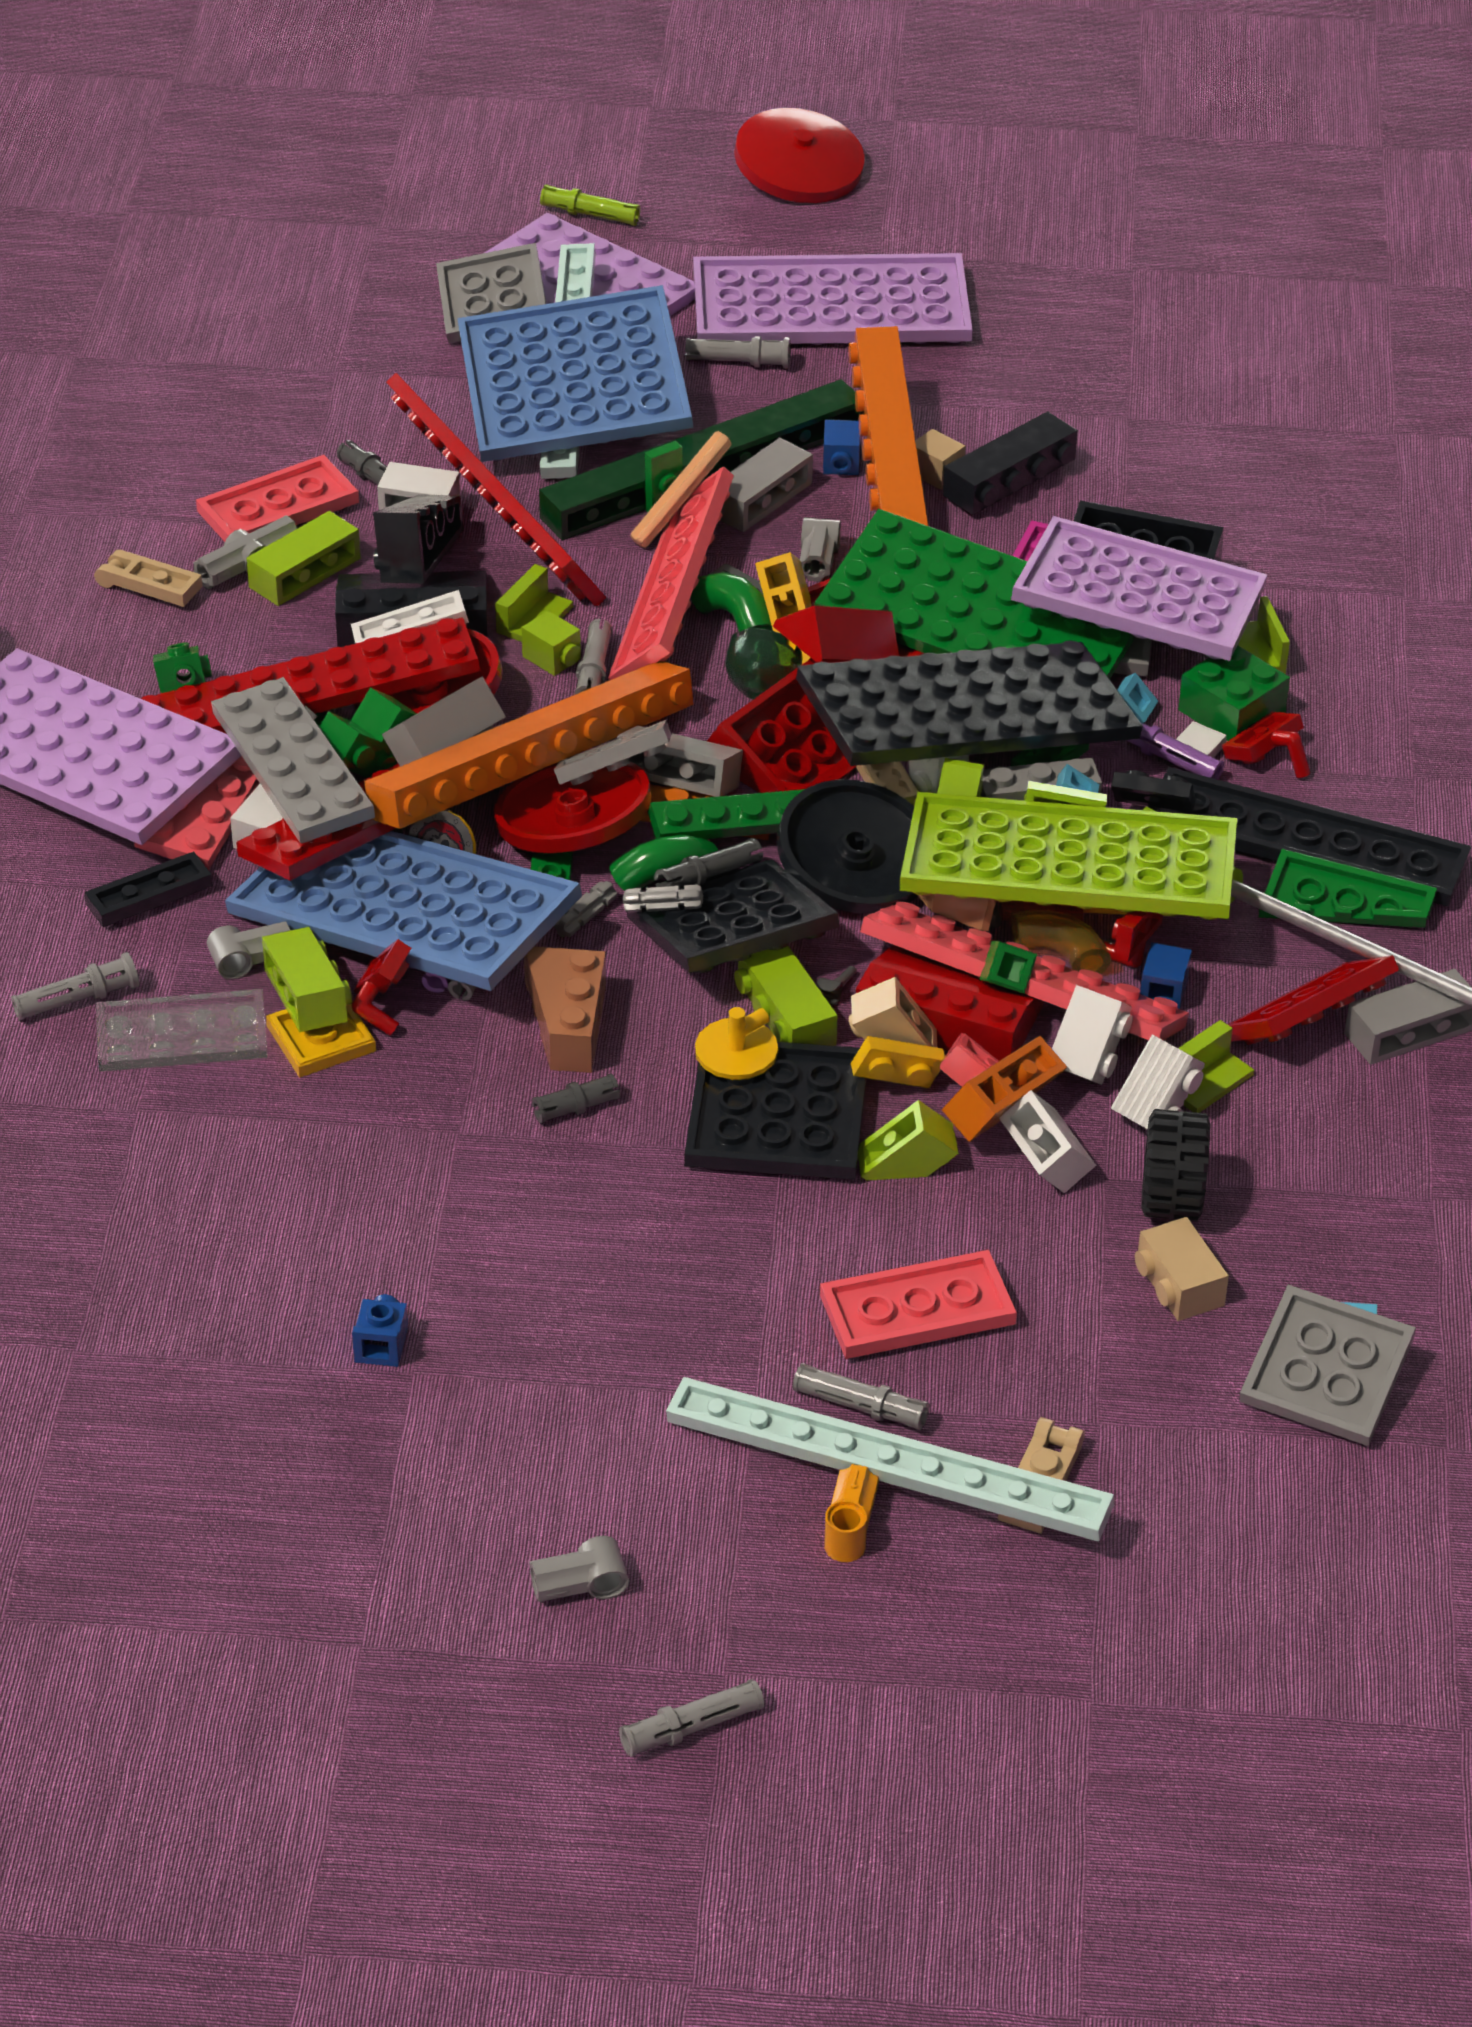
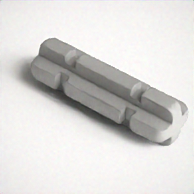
M601 881L590 889V893L586 892L554 925L557 934L560 937H571L580 929V925L584 926L604 909V904L608 906L617 897L613 884L609 881Z
M684 885V889L681 890L679 886L646 888V892H642L641 888L626 889L623 895L624 909L628 913L642 912V908H646L648 912L680 910V906H684L686 910L699 909L703 903V892L699 885Z

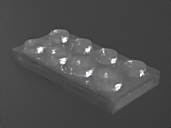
M262 989L96 1002L99 1072L268 1058Z

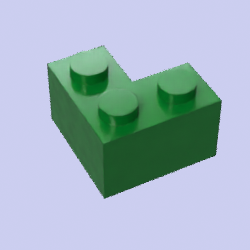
M370 687L351 721L328 711L319 728L348 770L369 778L373 773L386 770L397 764V760L382 734L417 713L392 696Z

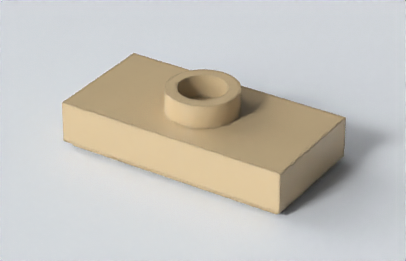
M900 761L856 766L865 782L885 787L915 806L917 792L919 791Z

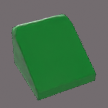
M992 941L980 980L1025 994L1037 954L1000 941Z

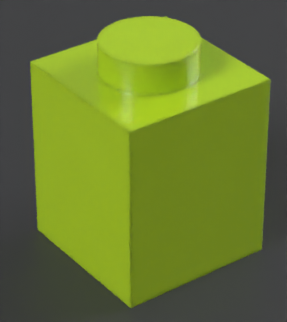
M548 610L522 626V657L556 676L581 659L580 629Z

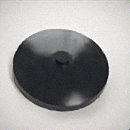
M841 779L825 781L810 786L796 795L784 810L777 832V851L785 871L830 907L839 910L872 914L882 908L896 905V902L909 903L918 895L913 892L900 891V875L914 806L897 793L865 781Z

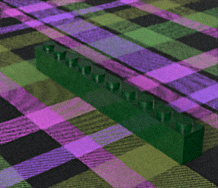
M840 379L539 489L540 519L563 541L646 510L645 452L673 441H677L682 446L684 470L714 432L719 431L729 438L732 443L731 447L704 480L723 466L730 472L733 471L740 464L756 455L778 438H782L804 450L824 444L825 420L859 421V415H862V412H856V391Z

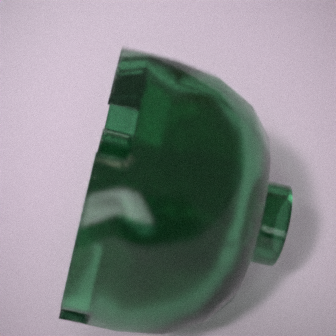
M748 628L745 630L744 635L738 637L736 632L730 639L725 658V667L729 681L740 692L744 693L746 697L755 699L798 668V666H801L803 660L801 649L796 646L794 650L786 644L788 639L784 635L772 630Z

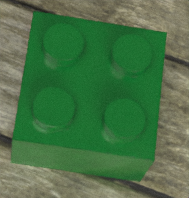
M1237 645L1230 661L1207 658L1182 674L1178 710L1199 724L1226 734V740L1229 741L1272 711L1286 713L1290 677Z

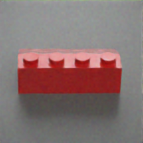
M810 658L802 665H813L816 662ZM798 668L721 722L707 740V742L743 750L740 781L759 793L807 789L821 782L841 780L856 768V766H850L796 680Z
M892 945L870 962L856 987V993H859L896 977L937 1029V1048L949 1051L960 1034L965 1033L998 1061L1022 1047L1045 1002L1020 992L981 981L980 977L896 945Z

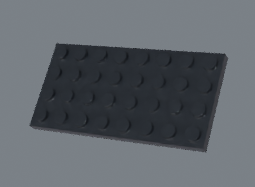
M1065 641L1060 644L1048 645L1030 644L1024 647L1013 648L995 647L989 650L977 651L960 650L954 653L942 654L924 653L919 656L907 657L889 656L883 659L872 660L853 659L848 662L836 663L817 662L813 665L798 666L796 680L850 766L1140 739L1143 725L1084 644L1076 641Z

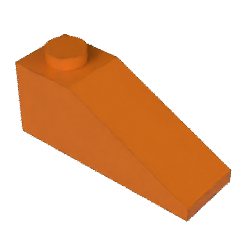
M1038 1036L967 1081L943 1107L942 1111L970 1142L1001 1121L999 1117L1030 1090L1037 1093L1064 1072L1067 1066L1045 1040Z

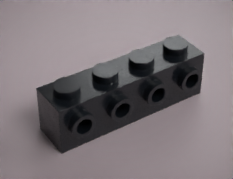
M1047 411L944 466L943 496L974 515L1075 460L1078 430Z

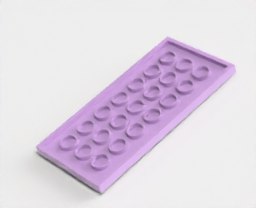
M962 253L693 257L697 339L751 341L755 336H761L762 340L781 341L785 337H790L791 344H849L855 342L856 328L898 326L900 342L922 344L926 342L959 343L961 341H972V323Z
M18 648L0 662V784L137 844L143 845L241 757L229 736L223 732Z

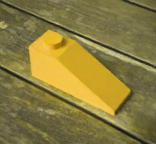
M789 552L755 563L784 671L797 668L810 659L806 653L773 627L776 619L811 607L810 594L801 561Z

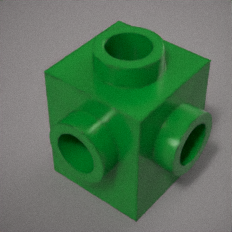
M188 642L177 643L168 646L167 652L153 655V664L160 693L177 690L185 685L207 682L206 678L213 677L208 654L200 656L198 645L190 647ZM181 669L189 670V672L185 674L180 673L178 671Z

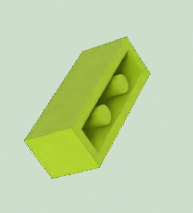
M330 510L248 556L246 560L249 588L275 605H282L361 559L359 529Z
M310 927L262 936L265 972L298 1031L304 1032L348 1022L346 1005L352 1004L350 987L346 980L341 981L335 960L329 961L323 940L317 941Z
M789 946L779 950L767 949L751 954L749 959L738 962V970L734 973L737 988L741 994L746 993L749 997L754 1011L763 1008L768 1013L769 1022L767 1025L777 1038V1042L836 1046L837 1014Z

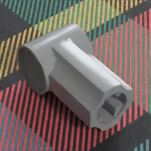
M804 517L801 533L800 561L804 575L809 581H821L822 578L830 575L834 553H838L841 520Z
M286 921L242 932L237 927L231 925L221 926L210 933L206 944L219 975L229 980L238 979L246 975L253 965L264 962L262 936L290 931Z
M609 1536L590 1538L582 1543L577 1552L529 1561L536 1601L538 1600L539 1602L589 1592L592 1597L597 1599H610L623 1593L629 1585V1578L618 1543L613 1537Z

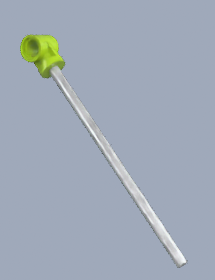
M1233 866L1230 903L1237 898L1368 959L1393 955L1399 968L1398 973L1472 1006L1471 987L1243 884L1242 870Z

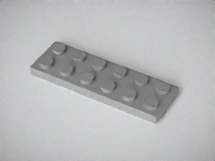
M284 677L269 680L261 685L240 692L230 693L225 697L211 701L213 714L300 844L375 818L373 804Z

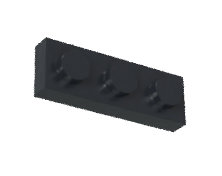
M193 851L84 892L85 902L101 926L106 927L212 887V875Z

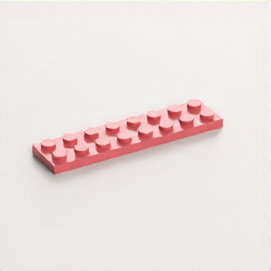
M724 466L703 480L665 525L610 670L609 680L651 663L665 662L673 654L675 638L683 627L681 621L684 613L691 605L690 596L699 583L697 578L699 571L707 560L705 555L708 546L715 538L713 533L716 524L721 520L723 516L721 510L730 496L729 488L734 475Z
M896 902V905L882 908L864 917L860 930L861 933L980 977L985 966L991 942L995 941L992 940V935L986 931L974 928L965 930L955 926L956 922L950 918L941 915L930 917L920 913V908L907 902ZM1006 942V944L1029 951V949L1022 944ZM1053 956L1036 957L1025 991L1026 995L1067 1010L1076 985L1095 991L1131 1006L1130 1015L1133 1016V1020L1128 1033L1149 1040L1152 1034L1165 1040L1186 1026L1189 1012L1178 1009V1004L1170 999L1162 997L1151 999L1140 995V989L1124 983L1114 985L1102 980L1103 976L1101 974L1081 969L1078 972L1065 967V961Z

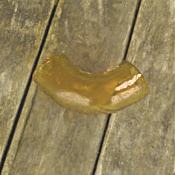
M1049 909L1023 910L1011 913L1010 924L1014 943L1026 946L1029 951L1048 950L1056 952L1066 958L1072 970L1078 972L1081 969L1101 974L1110 966L1111 957L1102 939L1091 926L1073 915Z

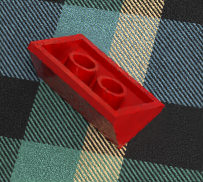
M814 605L776 619L773 624L776 630L816 663L848 662L853 659L872 660L899 656L892 611Z

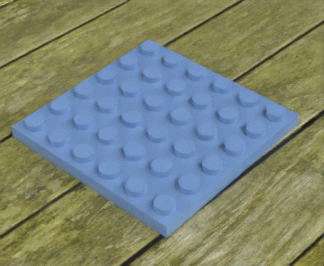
M663 285L457 318L481 462L523 455H535L541 452L571 449L578 446L607 443L615 440L638 438L646 435L693 428L692 414Z

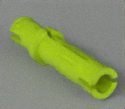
M545 184L540 195V205L566 210L571 215H577V213L623 222L632 226L637 225L640 217L641 207L639 204L582 193V190L577 188L568 190Z

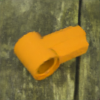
M851 1464L849 1468L839 1471L832 1502L825 1513L824 1549L828 1556L839 1562L855 1561L863 1556L866 1550V1533L879 1484V1477L871 1473L866 1466Z

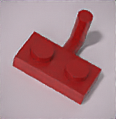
M1272 711L1222 745L1225 759L1240 760L1245 764H1253L1263 760L1265 754L1273 748L1284 746L1288 747L1296 777L1303 778L1310 775L1311 771L1302 739L1297 733L1304 728L1301 715Z
M1134 911L1127 913L1124 917L1119 916L1112 930V939L1116 940L1115 944L1099 939L1094 953L1132 968L1141 966L1145 943L1162 924L1163 915L1154 912Z
M399 939L389 945L378 957L372 959L353 990L357 994L352 1002L353 1012L388 1036L392 1035L399 1022L371 1003L378 992L384 994L392 983L397 984L409 967V963L404 960L412 948Z

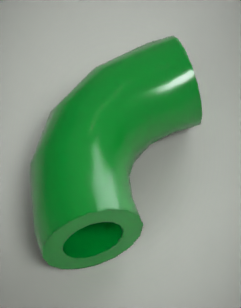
M727 572L697 577L699 583L692 591L690 597L699 612L707 614L719 609L728 611L733 615L739 636L741 637L760 636L773 630L764 595L749 580Z
M675 835L660 837L640 844L610 864V871L615 882L622 890L625 891L632 888L644 889L657 881L654 880L657 870L680 864L683 858L691 855L698 857L718 851V848L714 843L695 836Z

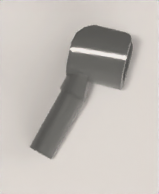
M849 966L835 980L818 979L817 987L829 1004H839L842 988L857 973V969L854 966Z

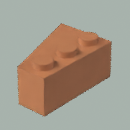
M534 946L524 956L525 984L531 996L534 1015L538 1020L540 1036L550 1070L592 1073L606 991V951Z

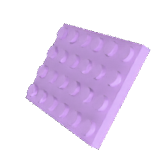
M550 213L542 215L485 252L488 253L536 243L546 304L555 303L561 245L589 243L595 244L596 252L592 296L663 285L670 316L695 300L694 281Z
M1053 516L1013 586L1011 600L1023 603L1029 608H1041L1056 612L1065 618H1077L1092 622L1101 628H1113L1128 632L1137 638H1149L1167 643L1176 649H1188L1203 653L1212 659L1230 661L1265 588L1267 574Z

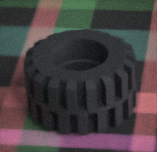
M1154 1109L1151 1113L1147 1129L1141 1208L1145 1217L1175 1220L1187 1217L1190 1221H1198L1202 1215L1207 1183L1211 1129L1207 1113Z

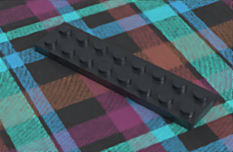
M1168 767L1163 779L1166 776H1177L1187 780L1188 783H1192L1196 797L1193 813L1148 806L1157 812L1237 818L1235 850L1238 852L1256 855L1277 862L1281 850L1285 849L1437 888L1434 903L1448 907L1469 861L1472 847Z

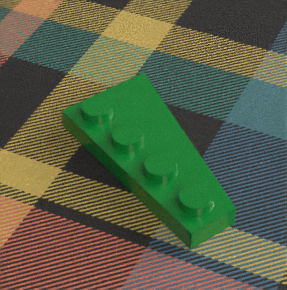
M1282 849L1265 894L1326 922L1425 928L1436 899L1437 888ZM1259 909V918L1280 919Z

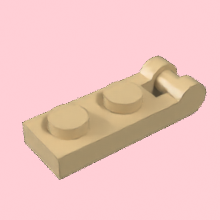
M119 549L115 550L108 558V564H102L94 573L95 580L104 588H110L115 585L182 607L203 587L201 574Z
M1040 1417L1031 1442L1018 1468L1066 1481L1082 1448L1085 1430L1072 1426L1069 1430L1055 1426V1421ZM1049 1443L1063 1447L1061 1452L1048 1449ZM998 1514L999 1521L1042 1534L1045 1528L1044 1526Z

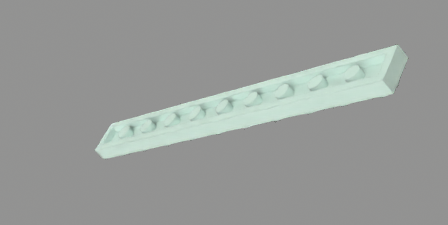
M594 243L561 245L555 302L592 297L596 258ZM579 446L571 449L541 452V479H563L576 476Z
M683 1377L666 1410L669 1423L838 1470L847 1469L851 1464L866 1466L871 1473L879 1477V1481L1098 1542L1114 1508V1494L687 1377Z

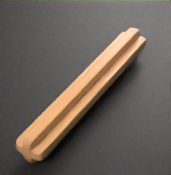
M719 431L714 432L634 528L630 537L637 545L642 548L650 545L728 451L732 443L725 434Z

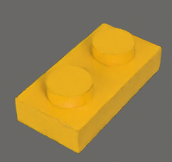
M867 1036L853 1058L851 1068L853 1076L929 1088L941 1070L940 1064L945 1054L943 1048Z

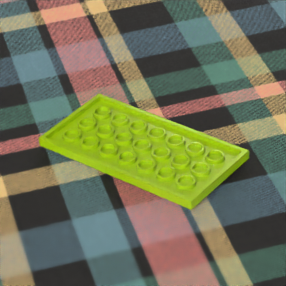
M917 792L900 875V891L913 892L917 895H928L930 893L953 895L961 899L978 897L994 899L999 902H1009L1012 900L1034 902L1043 906L1060 904L1076 906L1081 909L1107 908L1125 913L1142 911L1154 912L1163 916L1189 915L1199 916L1207 920L1216 918L1229 919L1237 818Z

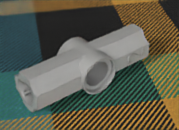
M286 515L251 533L243 529L235 530L227 537L223 547L193 562L194 572L202 575V584L206 589H210L245 571L247 572L246 558L296 530L297 527L294 520Z

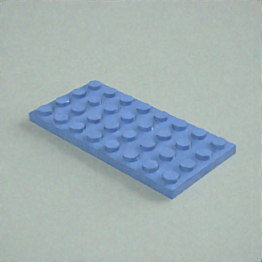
M390 831L291 881L259 867L225 900V904L229 914L266 925L286 921L290 930L310 927L317 940H323V942L378 957L389 945L399 939L412 948L404 960L409 963V967L492 991L582 897V892L578 882Z

